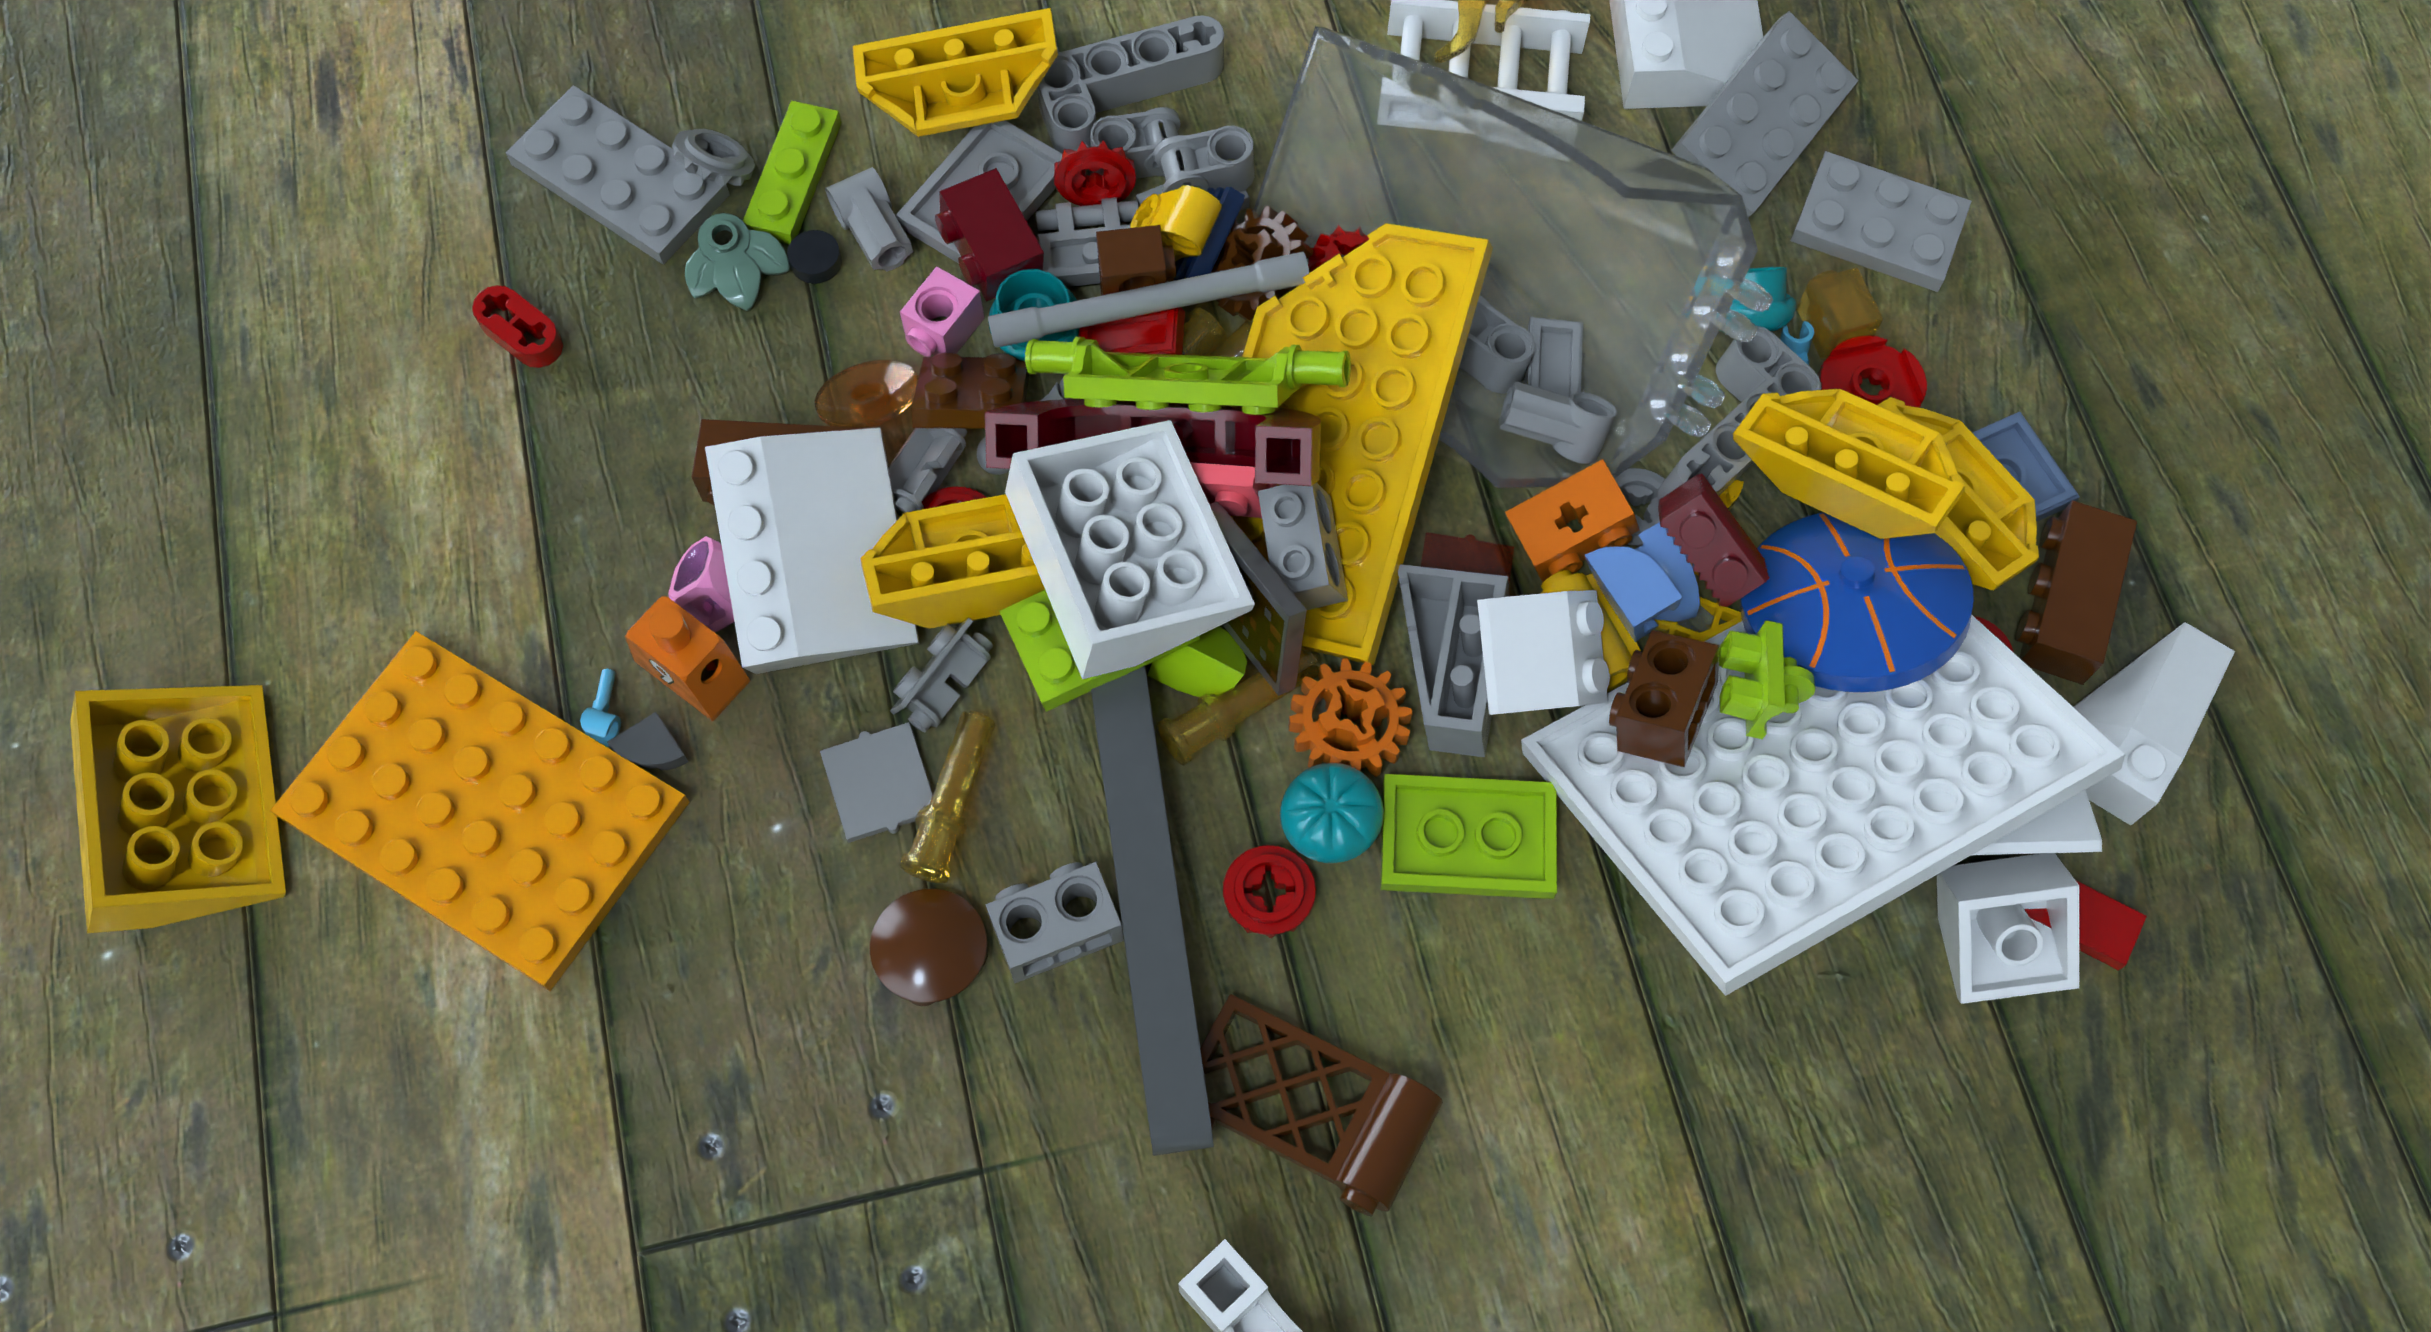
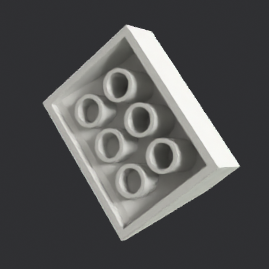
M1609 0L1624 109L1707 106L1763 38L1757 0Z
M1171 420L1013 453L1005 493L1082 679L1137 666L1253 610L1255 603Z
M881 428L761 436L705 447L742 668L755 674L919 644L918 631L915 624L872 612L860 558L869 549L872 550L883 534L898 520Z

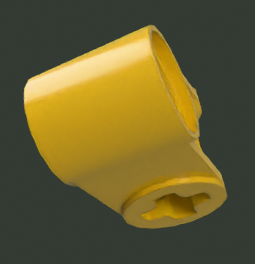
M1183 185L1172 191L1148 196L1135 212L1130 228L1160 225L1163 246L1173 245L1175 261L1188 256H1199L1202 254L1220 214L1222 204L1216 197L1205 190Z

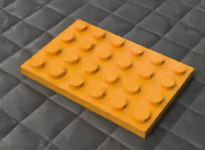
M415 631L270 811L282 821L551 992L690 801L685 794Z

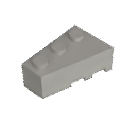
M1400 564L1398 576L1429 750L1485 757L1492 715H1489L1477 600L1510 597L1508 576Z

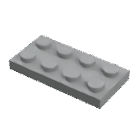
M1788 11L1775 22L1671 151L1743 221L1757 210L1859 80Z
M574 85L506 152L512 166L663 265L730 195L727 185L720 186L712 180L703 181L702 177L696 173H688L685 171L684 165L678 163L673 158L674 149Z

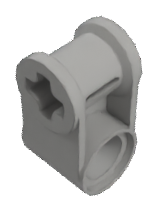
M1159 107L1146 112L1100 118L1091 128V147H1097L1103 140L1109 149L1123 147L1126 158L1134 160L1136 179L1164 176L1162 168L1156 164L1153 153L1155 147L1161 141L1178 135L1181 125L1178 113L1174 109ZM1159 123L1163 124L1161 130L1159 128ZM1180 151L1176 152L1177 158L1182 157ZM1099 169L1096 173L1103 175L1104 169Z
M1235 125L1223 126L1215 130L1191 135L1172 136L1161 141L1154 149V159L1156 164L1162 168L1165 178L1162 189L1163 193L1178 189L1183 183L1200 188L1206 192L1208 188L1216 190L1217 187L1224 189L1232 187L1242 192L1252 184L1255 178L1253 139L1249 132ZM1180 151L1182 157L1177 158L1176 152Z
M1479 296L1475 310L1476 313L1472 320L1459 367L1478 380L1486 389L1504 394L1508 392L1509 387H1512L1515 381L1522 382L1534 352L1535 342L1532 335L1525 328L1515 324L1496 310L1485 298Z

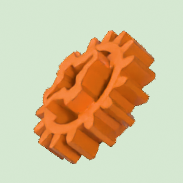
M1345 658L1342 659L1339 672L1333 673L1331 668L1324 663L1319 668L1318 682L1308 676L1302 679L1301 690L1304 695L1293 694L1291 710L1297 714L1289 716L1288 727L1290 732L1300 733L1295 738V751L1304 752L1309 749L1311 750L1308 767L1321 764L1322 762L1341 763L1354 767L1359 771L1361 768L1367 767L1369 772L1377 777L1381 774L1382 758L1393 764L1398 761L1400 750L1397 745H1407L1410 730L1404 726L1410 724L1412 708L1399 707L1405 700L1406 691L1404 687L1393 690L1388 688L1392 676L1388 670L1376 678L1371 675V663L1364 662L1360 671H1354L1351 668L1349 659ZM1324 698L1327 711L1319 714L1318 720L1313 722V711ZM1341 712L1343 715H1347L1348 719L1340 721ZM1387 718V730L1377 742L1374 728L1381 725L1382 719ZM1360 719L1359 727L1354 725L1352 721Z

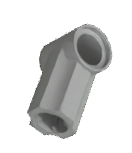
M873 167L825 188L828 200L839 223L844 230L850 228L873 270L883 269L888 272L903 265L907 256L913 253L912 245L893 213L886 188Z
M1515 381L1512 387H1509L1503 402L1499 429L1552 444L1553 449L1563 457L1578 463L1592 464L1596 462L1617 410L1609 401L1591 393L1576 392L1570 398Z

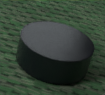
M821 230L805 231L797 235L788 247L787 254L794 275L801 281L811 284L823 283L833 278L840 270L842 257L838 243L827 232Z

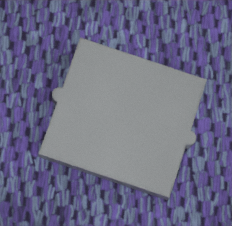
M909 722L873 734L863 731L859 734L858 739L820 751L848 843L887 830L895 834L899 831V826L939 814Z

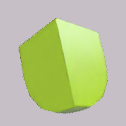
M1218 626L1199 635L1200 640L1152 662L1147 676L1177 691L1192 696H1219L1233 689L1245 674L1247 659L1244 651L1229 632Z

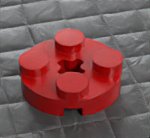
M1870 335L1853 337L1839 343L1823 362L1817 374L1821 382V390L1842 389L1876 405L1892 397L1904 401L1905 406L1918 408L1921 407L1925 399L1927 380L1921 364L1912 353L1905 348L1900 353L1895 348L1886 346L1887 339ZM1868 378L1872 385H1881L1883 389L1879 391L1878 395L1867 394L1860 388L1863 382L1862 379Z

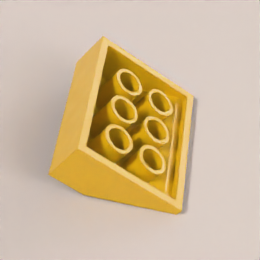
M262 685L75 691L70 724L87 933L155 928L285 897L286 889L278 819L270 811L276 804Z

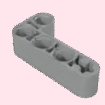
M1204 15L1193 16L1059 52L1037 87L1039 109L1054 149L1062 154L1064 149L1077 151L1081 141L1091 147V128L1096 122V113L1215 80L1222 73L1224 67L1223 27L1219 21L1212 17Z
M1747 326L1738 333L1716 364L1717 378L1741 403L1680 459L1659 487L1658 500L1701 473L1718 496H1720L1754 464L1752 459L1733 440V433L1760 396L1764 393H1779V396L1800 391L1821 390V382L1815 371L1774 333L1764 327Z

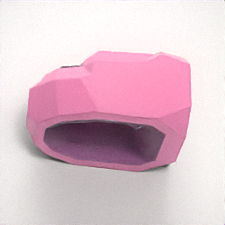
M705 536L691 545L683 554L674 570L668 595L671 600L715 633L733 623L734 616L722 545L720 542Z

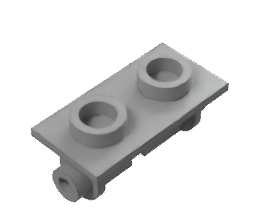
M915 428L888 467L897 519L906 512L924 509L922 501L928 495L937 491L966 447L964 437L967 434V430L965 428Z
M970 618L956 626L955 629L947 623L927 647V650L933 654L930 661L922 671L913 666L893 690V693L899 697V700L890 710L892 714H896L906 707L913 712L908 718L909 722L920 731L926 732L930 726L938 727L943 717L961 696L945 683L946 679L950 676L966 688L985 663L991 659L988 652L993 647V644L980 633H975L972 638L965 633L973 622Z

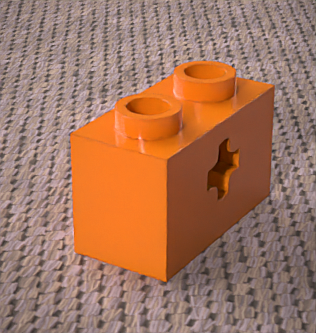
M1603 459L1505 512L1542 583L1553 574L1563 570H1570L1574 574L1582 567V561L1586 560L1584 554L1603 547H1624L1632 540V534L1640 531L1633 510ZM1577 519L1583 528L1573 533L1567 524Z

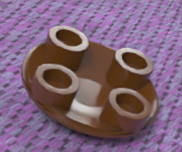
M941 889L916 890L893 901L879 916L870 939L871 962L880 981L892 993L909 1000L915 1005L929 1006L935 1002L956 996L974 981L988 958L986 930L981 917L974 907L959 895Z

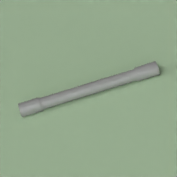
M1298 252L1259 260L1248 266L1043 308L1030 307L988 316L994 348L1027 342L1031 339H1040L1052 333L1252 292L1265 293L1299 286L1305 283L1302 277L1309 274V268L1305 253Z

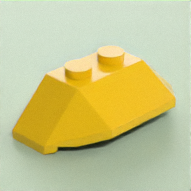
M1051 8L852 46L858 92L917 137L1018 118L1058 56Z
M1842 389L1800 391L1779 396V393H1764L1733 433V440L1782 493L1879 539L1935 533L1965 490V483L1957 472L1953 458L1941 433Z
M1892 397L1878 404L1882 408L1941 433L1953 458L1957 472L1965 483V490L1935 534L1946 541L1961 557L1967 567L1972 584L1994 591L2033 565L2039 558V550L2036 545L2035 499L1964 423L1928 409L1905 406L1904 401Z
M1006 494L906 512L883 534L873 549H869L860 558L872 612L928 629L945 626L947 623L949 625L962 623L968 618L977 620L1001 615L1000 610L1045 590Z

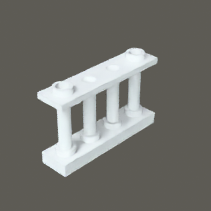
M1391 0L1387 35L1402 36L1398 78L1383 76L1378 124L1576 143L1584 114L1585 96L1567 94L1570 53L1582 54L1590 23V14L1573 13L1566 10L1552 11L1449 0ZM1422 38L1451 41L1448 82L1418 80ZM1471 43L1501 46L1497 87L1467 84ZM1520 48L1550 51L1547 92L1517 89Z

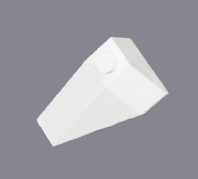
M2184 622L2073 706L2125 754L2121 770L2086 789L2088 799L2129 825L2134 824L2158 804L2195 737L2235 653L2234 650Z

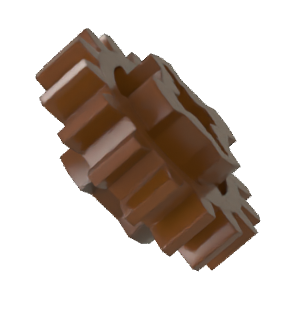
M1265 206L1261 215H1259L1251 208L1247 209L1245 222L1240 224L1235 220L1211 273L1248 266L1259 260L1304 252L1306 259L1313 255V249L1304 243L1309 235L1298 225L1297 221L1283 210L1278 214L1270 206ZM1298 286L1265 293L1252 292L1216 301L1219 302L1218 306L1232 316L1239 315L1244 320L1251 322L1258 306L1273 296L1279 299Z

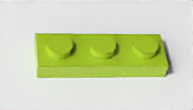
M791 100L743 219L748 230L768 232L779 243L790 245L791 241L799 234L842 124L839 111Z

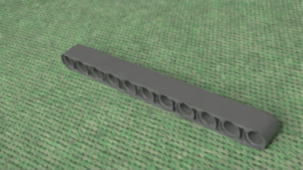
M1145 666L1120 678L1091 689L1149 1130L1153 1156L1211 1148L1214 1147L1147 676Z

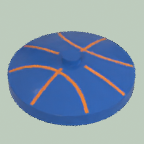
M1824 512L1801 518L1780 528L1759 545L1757 549L1765 559V565L1767 566L1770 578L1764 584L1740 598L1741 619L1746 633L1756 635L1766 620L1781 623L1783 626L1784 658H1795L1797 666L1808 669L1815 678V686L1829 690L1861 693L1878 692L1906 686L1931 675L1944 666L1959 650L1967 636L1974 601L1973 585L1967 567L1957 552L1935 533L1879 539Z

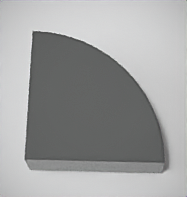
M657 712L607 741L614 752L639 767L670 770L688 762Z

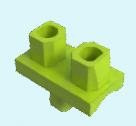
M1766 620L1756 635L1729 631L1720 645L1719 666L1745 673V678L1729 675L1723 684L1719 696L1720 713L1746 719V736L1763 740L1767 734L1766 722L1782 712H1797L1799 703L1808 700L1814 695L1815 678L1808 669L1797 666L1795 658H1784L1783 626L1781 623Z

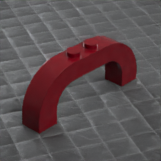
M1084 399L1019 403L985 412L986 468L1010 469L1013 453L1171 420L1186 455L1192 463L1255 467V483L1312 486L1320 479L1321 420L1310 413L1279 407L1275 408L1273 413L1251 415L1243 413L1242 406L1222 405V408L1218 411L1194 412L1190 411L1188 404L1169 403L1168 407L1157 410L1136 408V401L1118 400L1115 405L1109 407H1088L1084 405Z

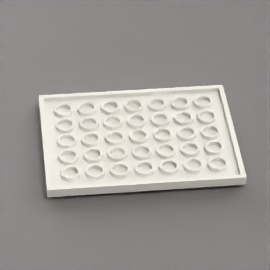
M1971 615L1967 636L1959 650L1944 666L1931 675L1906 686L1878 692H1843L1815 686L1814 695L1808 700L1799 703L1797 712H1782L1766 722L1767 734L1763 740L1746 736V719L1720 713L1719 696L1723 684L1729 675L1745 678V673L1719 666L1718 683L1685 768L1617 751L1616 727L1609 725V715L1615 695L1618 692L1625 694L1629 683L1607 693L1608 703L1585 705L1521 739L1523 755L1546 782L1553 784L1559 798L1725 996L2121 770L2125 754L1973 615ZM1741 621L1704 642L1719 645L1720 648L1729 631L1746 633L1743 622Z

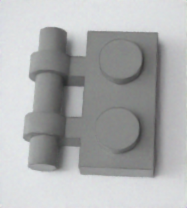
M1117 197L1101 199L1102 204L1071 207V202L1055 204L1056 209L1036 211L1038 231L1056 229L1059 231L1038 234L1039 244L1044 251L1043 271L1049 272L1060 279L1065 287L1099 284L1096 232L1130 228V224L1120 225V223L1132 221L1138 209L1137 200L1117 202ZM1104 224V227L1074 230L1075 227Z

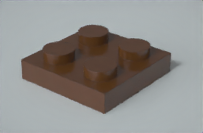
M940 353L933 357H923L911 407L913 428L985 429V412L1007 405L1026 402L1029 372L1027 371L1025 361L1015 359L1012 355L1005 353L991 354L987 357H961L955 353Z

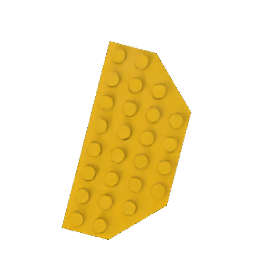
M1388 223L1368 234L1369 240L1344 257L1338 254L1302 277L1305 281L1304 284L1299 285L1279 299L1273 296L1258 306L1242 356L1249 358H1271L1284 347H1291V345H1300L1304 351H1348L1350 353L1351 373L1346 387H1339V385L1303 384L1279 408L1303 411L1313 414L1321 420L1320 479L1317 483L1331 496L1348 601L1307 610L1301 649L1343 659L1348 658L1360 663L1367 662L1373 666L1399 580L1398 569L1400 564L1403 565L1493 250L1488 239ZM1231 516L1269 563L1262 518Z

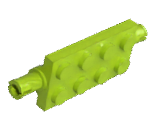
M1075 337L1073 342L1031 339L1028 341L1025 351V364L1030 374H1066L1063 376L1064 398L1084 399V405L1088 407H1109L1115 405L1118 400L1136 401V408L1143 410L1163 409L1168 407L1169 403L1188 404L1190 411L1213 412L1220 410L1222 405L1242 406V412L1245 414L1263 415L1273 413L1275 408H1278L1290 398L1303 384L1339 385V387H1346L1351 373V358L1348 351H1304L1300 345L1284 347L1271 358L1104 352L1100 349L1097 340Z

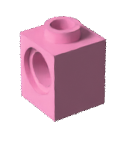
M937 266L900 311L907 343L915 351L926 357H930L932 354L935 356L940 353L957 354L984 319L980 290ZM941 316L948 317L943 321H931Z

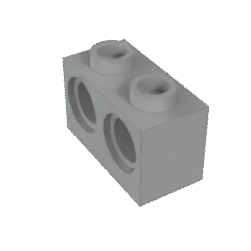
M1317 482L1312 486L1279 485L1258 491L1269 564L1307 610L1348 601L1331 496Z
M1080 862L1064 865L1050 874V880L1032 887H1028L1024 883L1010 886L995 896L996 901L985 904L1014 983L1124 941L1121 922L1096 862L1083 866ZM1077 897H1087L1096 903L1095 909L1084 917H1074L1065 911L1067 904ZM1023 918H1033L1041 923L1037 934L1028 939H1019L1010 933L1012 926Z

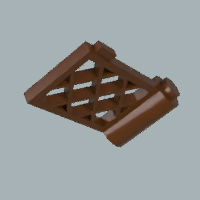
M1232 994L1228 996L1200 1048L1204 1074L1228 1067L1236 1096L1216 1103L1208 1102L1212 1131L1217 1123L1337 1185L1343 1191L1340 1200L1359 1213L1372 1217L1376 1209L1385 1212L1390 1210L1443 1103L1442 1099L1435 1092L1406 1076L1388 1073ZM1236 1014L1259 1026L1264 1044L1230 1054L1225 1034ZM1267 1030L1283 1038L1270 1042ZM1221 1045L1224 1056L1212 1060L1216 1050ZM1295 1045L1311 1051L1316 1071L1283 1081L1274 1052ZM1268 1055L1276 1083L1242 1094L1234 1065ZM1320 1056L1335 1063V1065L1323 1068ZM1351 1071L1371 1081L1361 1101L1336 1108L1327 1078ZM1320 1081L1329 1111L1296 1121L1286 1091ZM1280 1094L1289 1124L1267 1131L1252 1125L1246 1104ZM1240 1106L1243 1119L1227 1112V1110ZM1354 1114L1344 1132L1340 1118ZM1330 1121L1334 1122L1340 1142L1329 1164L1305 1152L1299 1131ZM1293 1134L1297 1147L1285 1142L1280 1137Z

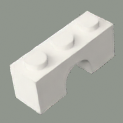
M1226 1239L1178 1283L1179 1293L1214 1332H1303L1276 1303L1269 1293L1265 1282Z

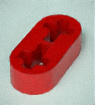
M495 285L479 292L474 299L472 305L473 315L484 333L523 364L529 367L541 368L549 366L561 355L563 342L555 324L514 290L506 286ZM496 308L501 311L508 309L512 319L508 322L499 314L491 315L490 313ZM529 332L536 339L545 338V342L541 345L533 342L528 344L523 335Z

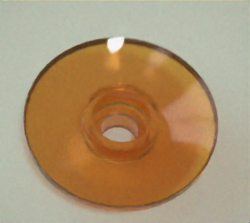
M874 360L863 362L842 370L825 382L816 395L815 409L819 418L830 426L856 428L878 426L898 416L913 403L918 375L911 366L900 361Z

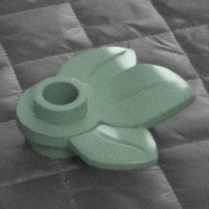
M719 213L710 216L702 223L698 232L699 248L686 263L685 280L694 298L703 297L717 289L729 303L745 311H750L759 294L761 274H784L789 272L790 266L784 248L770 233L748 230L746 224L739 217L729 213ZM723 230L730 231L733 236L729 243L719 245L714 242L718 232Z

